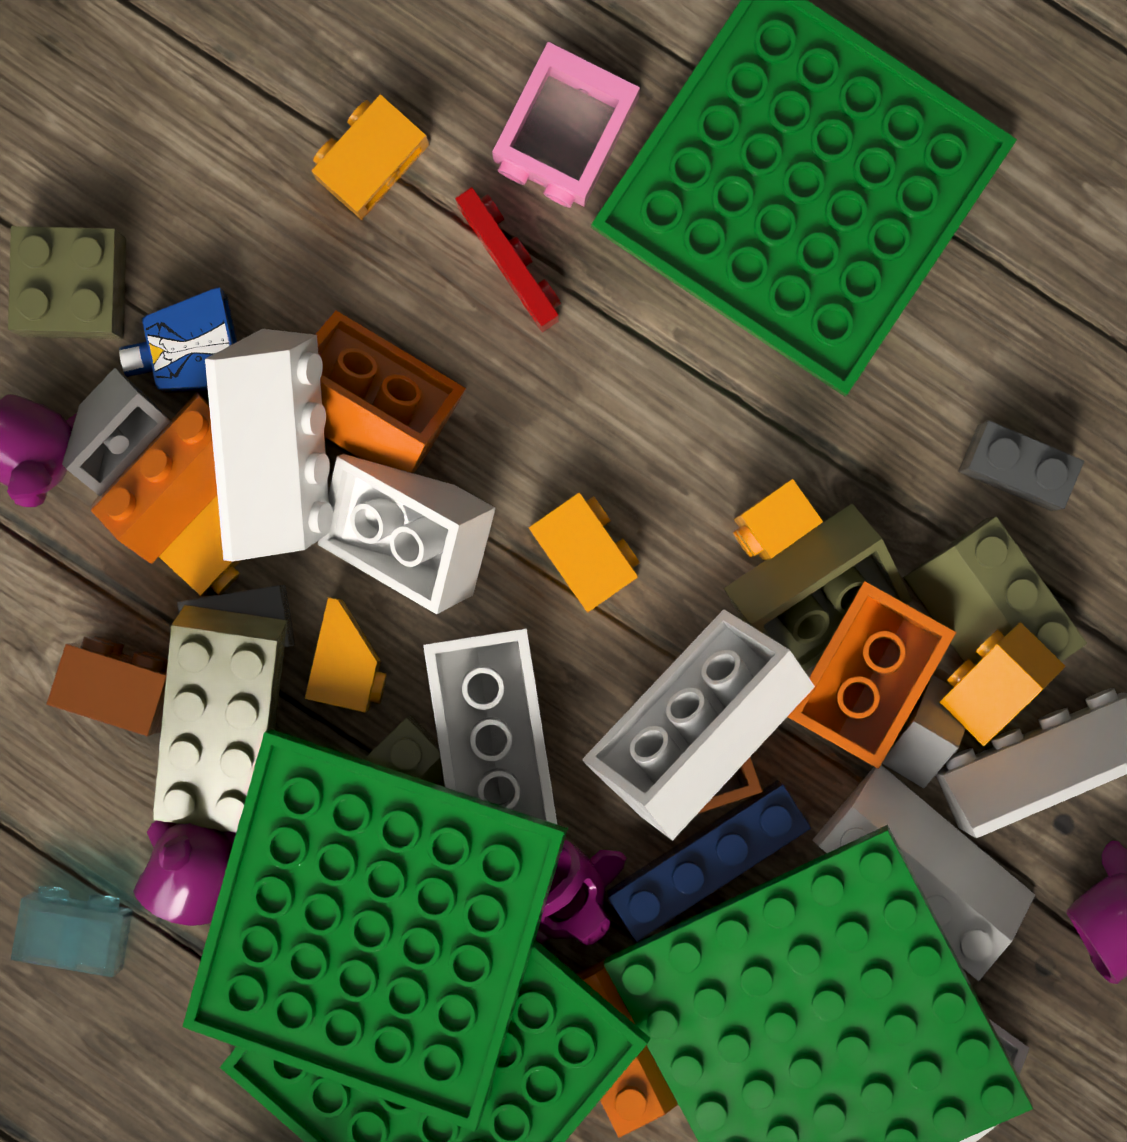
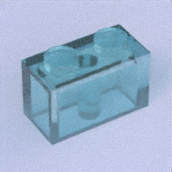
M40 886L38 893L32 892L21 898L11 960L114 977L123 970L133 909L119 907L120 899L104 895H89L88 901L69 898V890L51 886Z

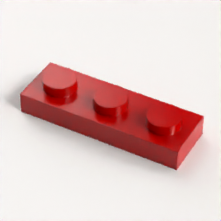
M473 187L456 197L458 209L541 332L543 333L559 322V315L555 308L561 305L558 296L546 279L539 283L535 281L526 267L533 260L517 237L508 241L498 226L504 220V217L491 197L486 194L479 198Z

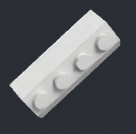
M261 329L205 359L223 560L239 561L305 550L331 532L333 509L329 503L327 482L330 463L328 456L325 454L324 440L326 411L322 405L320 385L323 364L318 354L317 335Z
M723 609L582 760L636 813L673 841L815 686L789 649Z
M527 629L423 645L445 787L557 824Z
M1114 688L1101 691L1085 699L1088 707L1069 714L1067 708L1049 713L1038 719L1041 727L1022 734L1020 728L1002 733L991 739L994 747L975 755L973 748L953 754L945 763L947 767L939 770L936 776L958 828L975 838H979L1126 775L1127 693L1121 692L1117 694Z
M882 765L879 769L873 767L814 837L813 841L828 853L888 825L962 968L979 981L1013 941L1035 894Z

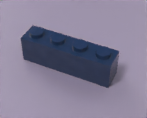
M776 780L764 788L761 793L750 797L608 889V899L637 942L804 834L811 827L784 785Z

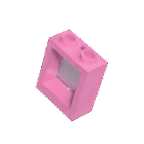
M547 42L492 151L494 162L500 165L498 172L522 185H525L529 179L545 187L546 189L543 194L560 205L571 208L573 202L585 207L639 99L640 87Z

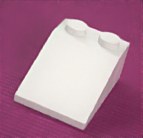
M346 454L337 456L328 495L329 503L333 509L331 532L318 541V545L435 614L473 596L495 507L453 484Z

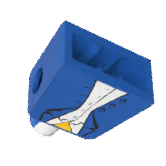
M221 288L211 289L143 317L146 342L119 347V354L126 377L153 372L157 389L164 393L208 391L205 359L237 342L227 294Z

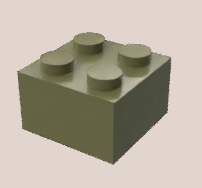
M11 226L8 330L21 337L124 339L126 238L116 229Z

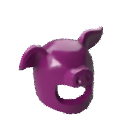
M7 394L0 399V482L8 486L7 492L15 504L23 507H37L44 503L47 492L59 484L68 471L62 463L77 413L65 420L59 413L25 397Z
M156 820L147 831L154 849L144 872L140 875L133 890L136 899L156 917L172 923L188 926L211 923L236 832L228 831L222 833L216 829L203 828L191 823L177 824Z
M565 839L535 940L541 945L551 937L556 939L574 937L585 945H591L600 940L610 926V920L603 910L605 888L622 871L627 857L620 851L599 850L589 859L579 848Z
M1110 841L1101 854L1102 865L1108 876L1080 896L1067 909L1066 913L1079 933L1096 970L1109 983L1118 984L1127 976V849L1119 841Z

